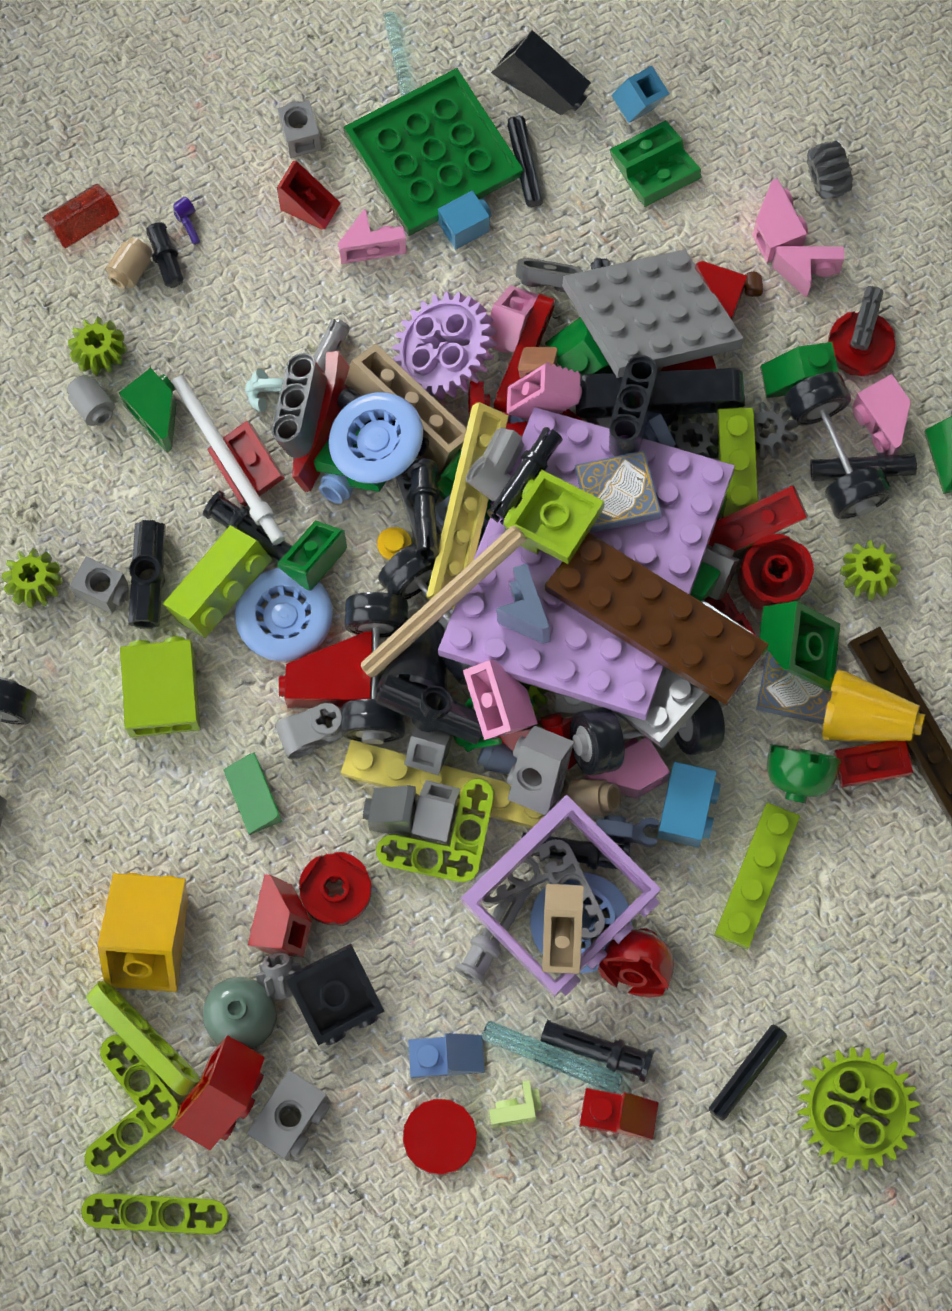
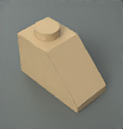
M546 884L542 972L580 974L584 886Z

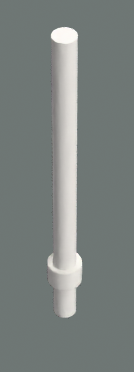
M177 376L173 379L172 384L251 509L249 514L256 525L262 526L273 545L280 544L284 541L285 537L273 519L274 513L267 502H262L184 376Z

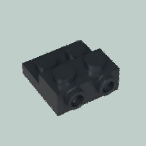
M352 944L284 977L318 1046L326 1043V1045L337 1043L346 1036V1031L356 1026L365 1028L375 1023L379 1019L378 1015L385 1012Z

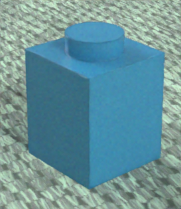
M650 66L629 77L611 96L627 122L630 123L651 112L670 93L653 66Z
M473 190L438 208L439 226L455 250L489 232V218L492 217L490 208L485 200H478Z

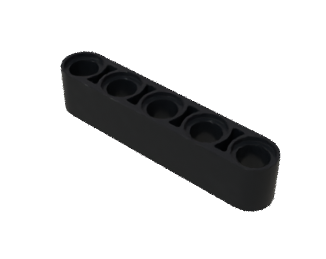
M735 368L657 371L656 393L650 412L660 413L661 415L717 413L718 409L744 408L746 404L743 372ZM615 373L580 376L582 395L578 405L576 404V415L589 419L612 418L623 377L617 378ZM637 377V379H646L645 377ZM629 406L628 408H630V409H636V408H639V407H637V406Z

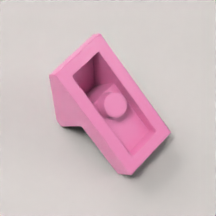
M366 209L361 212L338 243L341 264L407 253L404 227L384 226L377 231L370 232Z
M776 246L772 262L773 268L802 295L808 297L812 281L811 274H816L820 277L840 274L844 262V247Z

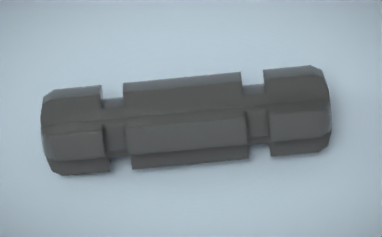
M868 286L864 292L850 343L854 349L865 351L870 345L884 293L879 287Z

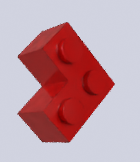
M227 1035L209 1056L199 1083L182 1102L172 1128L208 1150H211L220 1139L226 1141L235 1128L236 1120L239 1117L245 1119L255 1103V1099L251 1096L263 1080L264 1074L260 1073L265 1057Z

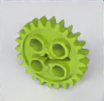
M850 1047L847 1052V1058H844L838 1049L833 1052L834 1063L827 1057H822L820 1063L823 1071L816 1067H811L809 1072L815 1080L804 1079L801 1085L809 1092L808 1094H799L797 1096V1100L805 1103L806 1108L798 1110L796 1114L808 1119V1122L802 1125L800 1130H812L813 1133L807 1142L808 1145L816 1142L822 1145L818 1152L819 1157L828 1151L833 1153L831 1158L832 1165H836L841 1158L845 1159L846 1170H851L855 1161H858L861 1170L866 1171L869 1167V1160H872L873 1164L880 1168L883 1166L882 1155L891 1162L896 1160L897 1157L893 1148L895 1147L901 1151L907 1150L908 1146L902 1137H915L916 1133L908 1127V1124L920 1121V1118L910 1114V1110L920 1106V1102L912 1101L908 1098V1095L913 1093L916 1087H904L903 1085L909 1074L903 1073L897 1076L894 1071L897 1068L898 1062L894 1061L888 1066L884 1065L885 1053L883 1052L875 1060L871 1059L870 1048L864 1049L861 1057H858L855 1048ZM842 1074H849L857 1081L855 1093L845 1092L841 1088L839 1080ZM876 1091H885L890 1096L891 1106L888 1110H883L876 1106L874 1102ZM832 1092L849 1104H854L860 1100L863 1102L861 1108L864 1111L887 1119L888 1125L885 1126L872 1116L864 1113L855 1117L853 1115V1107L828 1098L827 1093ZM827 1108H835L841 1113L842 1123L839 1127H832L825 1121L824 1113ZM867 1124L874 1128L877 1136L874 1144H866L859 1137L861 1125Z

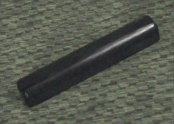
M521 115L512 116L508 119L507 127L514 156L524 170L520 174V181L525 202L528 207L541 206L544 196L526 121Z
M774 1024L768 1028L709 1106L711 1114L722 1121L728 1117L786 1040L787 1034L784 1030Z

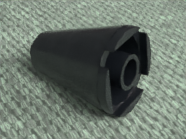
M438 621L385 668L377 685V693L380 691L387 674L424 689L429 686H439L447 690L445 657L438 654V648L444 636L445 628Z

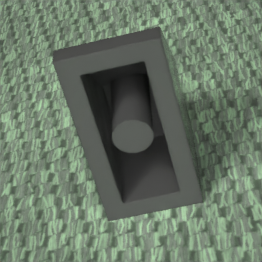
M416 786L374 788L372 799H365L363 819L368 820L369 831L412 837V828L418 803Z

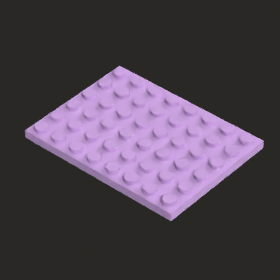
M534 407L522 436V442L525 445L510 475L512 476L522 462L521 456L524 451L530 450L544 427H549L550 431L548 434L553 429L561 435L563 441L548 460V468L545 472L579 488L575 465L615 457L609 450V428ZM628 435L619 436L622 439L631 438ZM643 439L639 452L645 451L661 511V518L592 532L591 534L690 595L730 485L735 465ZM490 517L474 560L505 532V527L500 523L501 518L497 523ZM519 546L456 603L438 648L439 656L470 666H476L494 659L504 668L505 672L518 681L646 721L665 666L545 591L546 582L563 561L541 550L537 555ZM523 564L528 565L550 627V642L542 644L497 622L496 609L514 602L509 583L514 581L513 567Z

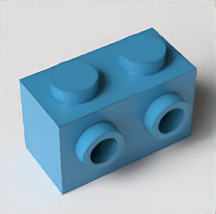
M678 762L673 763L657 839L699 848L703 838H710L714 818L707 816L710 803L717 804L721 783L714 782L717 771Z

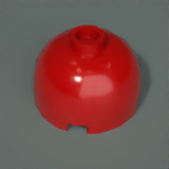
M647 928L634 929L619 944L613 939L605 947L604 951L608 955L599 963L598 971L601 977L610 985L617 988L618 982L632 986V989L628 992L629 994L647 998L660 997L664 994L665 989L668 990L674 970V959L670 948L658 937L657 933Z

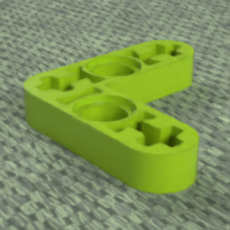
M475 778L464 785L450 845L400 834H389L384 836L376 846L378 860L383 865L391 868L456 882L472 880L480 869L494 802L493 786L482 778ZM477 784L483 786L484 793H488V799L481 800L478 811L486 812L485 818L476 814H463L464 806L470 810L472 809L474 800L473 797L468 796V791L474 790ZM474 820L480 825L481 834L477 839L467 840L461 835L460 827L464 821ZM392 840L397 841V848L408 851L410 849L409 843L415 844L416 847L411 855L412 865L405 864L408 856L397 855L394 860L388 859L389 854L383 851V847L389 846ZM423 848L434 849L438 855L437 864L432 868L422 867L418 861L420 850ZM444 850L451 852L449 860L459 861L462 855L467 856L468 863L473 865V870H467L465 875L458 874L459 868L448 865L447 873L441 872L440 869L445 861Z
M112 1035L106 1038L102 1043L100 1056L137 1105V1108L87 1148L84 1156L85 1164L92 1173L100 1176L114 1173L174 1124L180 1109L178 1101L159 1076L119 1035ZM115 1043L120 1047L126 1044L127 1048L123 1053L131 1063L134 1062L136 1057L139 1060V1063L128 1067L122 1076L119 1071L126 1067L117 1058L112 1060L109 1058L113 1054L111 1046ZM137 1071H145L150 1076L148 1088L140 1092L134 1091L130 1085L131 1076ZM158 1086L162 1091L156 1093L155 1096L163 1104L170 1102L172 1105L168 1109L170 1116L167 1119L161 1116L156 1119L153 1115L157 1112V1108L149 1099L145 1105L141 1102L142 1099L151 1096ZM134 1123L140 1125L143 1130L142 1139L135 1145L126 1144L122 1135L125 1127ZM114 1136L117 1144L126 1150V1153L121 1156L120 1152L116 1150L108 1157L110 1162L108 1167H104L101 1164L95 1166L94 1162L97 1160L95 1152L99 1149L107 1152L115 1145L110 1143L109 1140Z

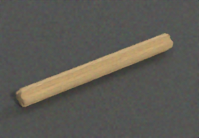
M512 526L361 662V667L366 674L374 677L385 669L526 541L524 533L517 526Z

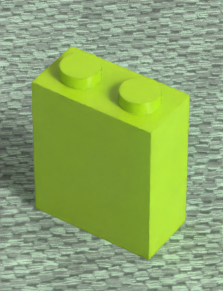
M174 636L164 639V642L160 643L136 640L130 642L129 646H121L120 660L124 724L130 738L201 730L195 649L191 640Z

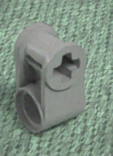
M323 703L278 721L275 724V728L287 758L296 759L303 757L315 749L343 737L341 733L342 713L334 704ZM331 717L333 719V726L327 729L325 719Z

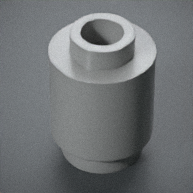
M81 375L70 382L67 387L68 400L87 425L100 426L112 418L115 404L95 379L90 378L88 375Z

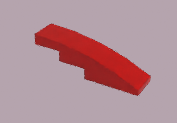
M340 351L326 352L325 375L327 377V385L313 446L307 455L293 458L292 477L304 492L312 490L321 473L316 471L313 461L328 441L332 424L343 409L338 406L337 399L343 389L348 387L345 382L350 366Z

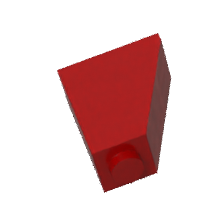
M365 631L286 664L285 676H279V697H284L287 708H314L323 703H330L342 709L343 704L346 702L371 699V677L362 669L361 662L372 653V632Z

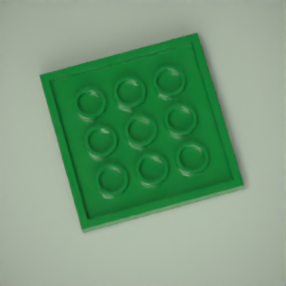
M458 68L343 127L344 134L408 236L437 222L438 208L472 190L479 200L521 177L520 174L524 171Z

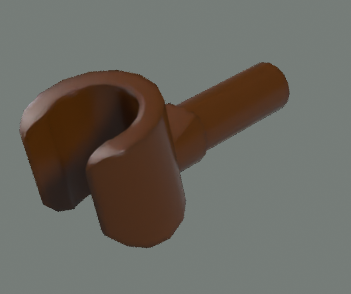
M755 271L746 273L745 295L750 297L761 296L763 294L762 276Z

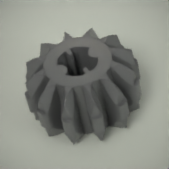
M827 141L808 150V172L810 173L815 191L818 192L822 199L837 198L852 190V168L850 167L845 149L838 141Z
M761 402L759 403L761 413L756 414L754 412L755 452L759 449L758 457L760 460H765L768 451L771 452L774 460H778L779 448L782 447L786 453L791 452V448L786 441L794 442L798 440L797 434L789 431L796 429L799 425L797 420H788L791 417V410L789 408L780 412V404L774 402L770 411H768L766 404ZM770 424H772L777 432L776 434L770 433L768 438H766L762 429H768Z
M686 414L683 417L682 424L675 420L670 424V433L676 443L674 445L675 448L711 459L718 458L719 448L717 445H719V439L717 434H712L714 431L713 423L703 426V418L701 416L697 417L696 422H691Z

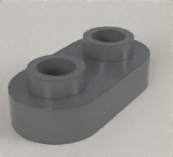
M523 258L517 261L515 276L521 279V283L526 286L538 287L543 284L554 286L555 290L565 292L562 287L563 276L583 272V270L573 265Z

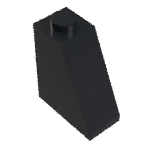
M533 30L509 48L491 72L500 80L559 115H563L570 109L576 111L587 99L588 96L584 92L591 84L586 77Z

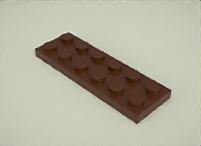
M591 533L587 534L569 564L562 562L545 584L546 592L726 706H728L768 650L769 644Z

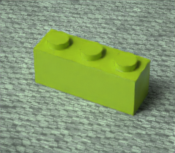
M230 525L165 600L163 605L179 623L206 638L272 559L256 539Z

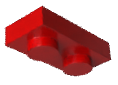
M886 741L839 749L833 753L834 757L841 759L838 773L841 788L907 777L913 774L906 741Z

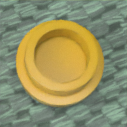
M390 527L383 530L377 539L378 551L386 560H390L397 552L412 544L410 535L399 527Z

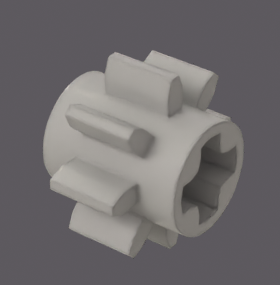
M276 953L266 957L262 964L259 965L260 972L255 974L257 982L265 988L267 996H271L273 999L281 1000L291 997L293 994L284 977L300 970V962L293 963L292 957L284 953Z

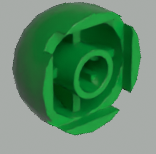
M770 744L767 757L768 776L776 788L786 792L785 799L806 803L807 797H820L827 793L835 784L841 759L810 750L793 748L789 750V746Z

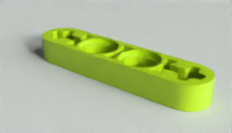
M99 981L86 995V999L92 1008L173 1091L182 1096H187L200 1081L198 1074L113 986L104 981Z
M96 1193L87 1197L81 1208L84 1222L98 1229L215 1235L224 1231L230 1220L227 1207L220 1201L213 1199ZM98 1200H103V1206L117 1208L116 1201L122 1200L119 1209L120 1224H114L117 1217L115 1215H102L101 1222H96V1216L90 1214L91 1207H96ZM134 1202H142L147 1208L146 1219L140 1224H132L127 1218L128 1207ZM172 1204H179L185 1211L184 1220L178 1226H170L164 1219L165 1210ZM191 1204H197L196 1213H209L210 1207L215 1206L216 1212L222 1214V1220L216 1221L214 1228H208L209 1224L204 1220H194L196 1227L189 1228L193 1217Z

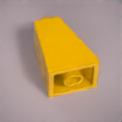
M113 873L97 945L104 982L114 988L166 992L178 991L188 904L185 878H177L171 875L161 877L137 873Z

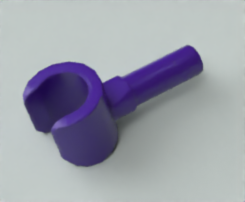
M184 196L174 203V215L185 226L192 244L196 245L200 243V239L189 218L196 210L191 201Z

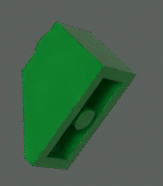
M832 342L798 346L760 366L766 398L785 396L792 387L809 377L825 372H838Z
M150 367L122 389L119 395L124 407L167 453L172 449L177 406L173 391L176 389L166 375L161 374L158 376Z

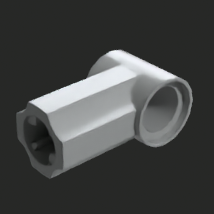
M502 427L497 429L483 456L468 471L465 481L495 502L512 477L510 473L525 445L522 442V436L514 430H507Z

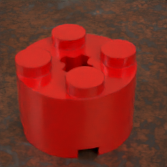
M771 534L758 539L749 548L738 569V585L742 595L757 610H763V606L799 601L808 589L814 574L812 557L804 545L799 544L789 536ZM771 568H773L775 573L781 572L782 575L779 579L775 575L769 574Z

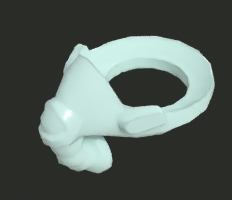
M261 368L257 369L245 385V393L252 408L258 412H265L267 408L266 400L258 398V393L280 392L283 379L269 378L264 370Z

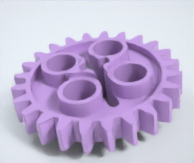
M445 292L442 300L434 294L431 305L426 304L422 300L419 313L413 309L410 310L413 319L411 321L402 320L401 323L406 329L404 332H397L395 334L401 340V343L392 346V349L399 354L393 360L432 397L435 396L440 401L444 399L445 393L455 398L458 387L467 392V382L469 380L478 383L479 380L476 373L478 371L487 372L488 370L483 365L484 360H492L494 358L488 352V349L497 346V343L490 338L497 333V330L490 325L494 320L486 313V308L471 296L466 298L460 292H457L453 297L449 292Z

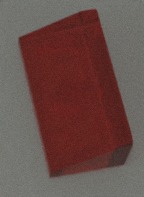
M96 183L42 218L60 244L67 248L119 215V211L111 196Z

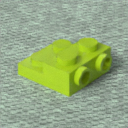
M541 470L535 480L531 479L528 481L522 493V501L517 508L512 507L509 510L503 526L505 531L512 526H517L524 533L526 541L520 545L521 547L537 555L541 550L569 564L605 508L603 500Z

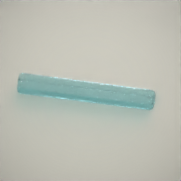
M488 1021L483 1030L482 1038L489 1043L607 1092L616 1093L622 1081V1076L619 1073L610 1071L493 1021Z

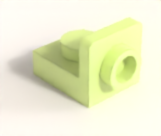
M530 1080L522 1081L524 1104H518L517 1099H508L496 1102V1108L489 1109L491 1129L535 1122V1112L542 1111L539 1090L538 1088L531 1089Z

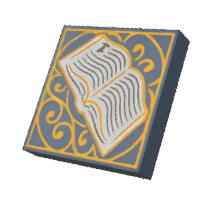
M645 451L575 465L579 488L603 500L605 508L592 526L591 533L661 518V511Z
M767 650L756 710L823 724L827 703L830 702L833 691H826L783 670ZM837 655L835 674L837 671L839 655Z

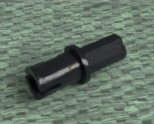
M165 223L151 224L146 228V234L149 237L154 252L152 255L153 262L158 263L165 286L175 288L182 284L184 280L176 258L178 256L177 248L172 246Z

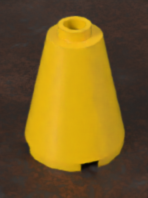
M837 670L831 687L833 692L825 712L822 739L829 741H912L914 734L921 735L925 714L919 713V705L849 672Z

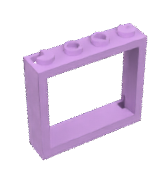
M568 795L561 799L461 897V903L554 998L560 992L565 996L568 995L581 982V979L577 976L578 974L562 973L554 980L548 972H542V966L500 925L481 903L567 819L642 892L581 954L580 972L587 965L593 970L608 955L603 949L613 939L619 944L634 929L630 922L639 913L645 918L660 903L655 897L661 891V888Z

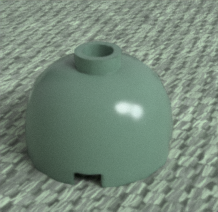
M247 977L228 978L216 984L207 995L203 1006V1024L211 1039L218 1045L228 1035L250 1049L262 1045L272 1034L277 1020L273 998L267 996L265 988L256 980Z

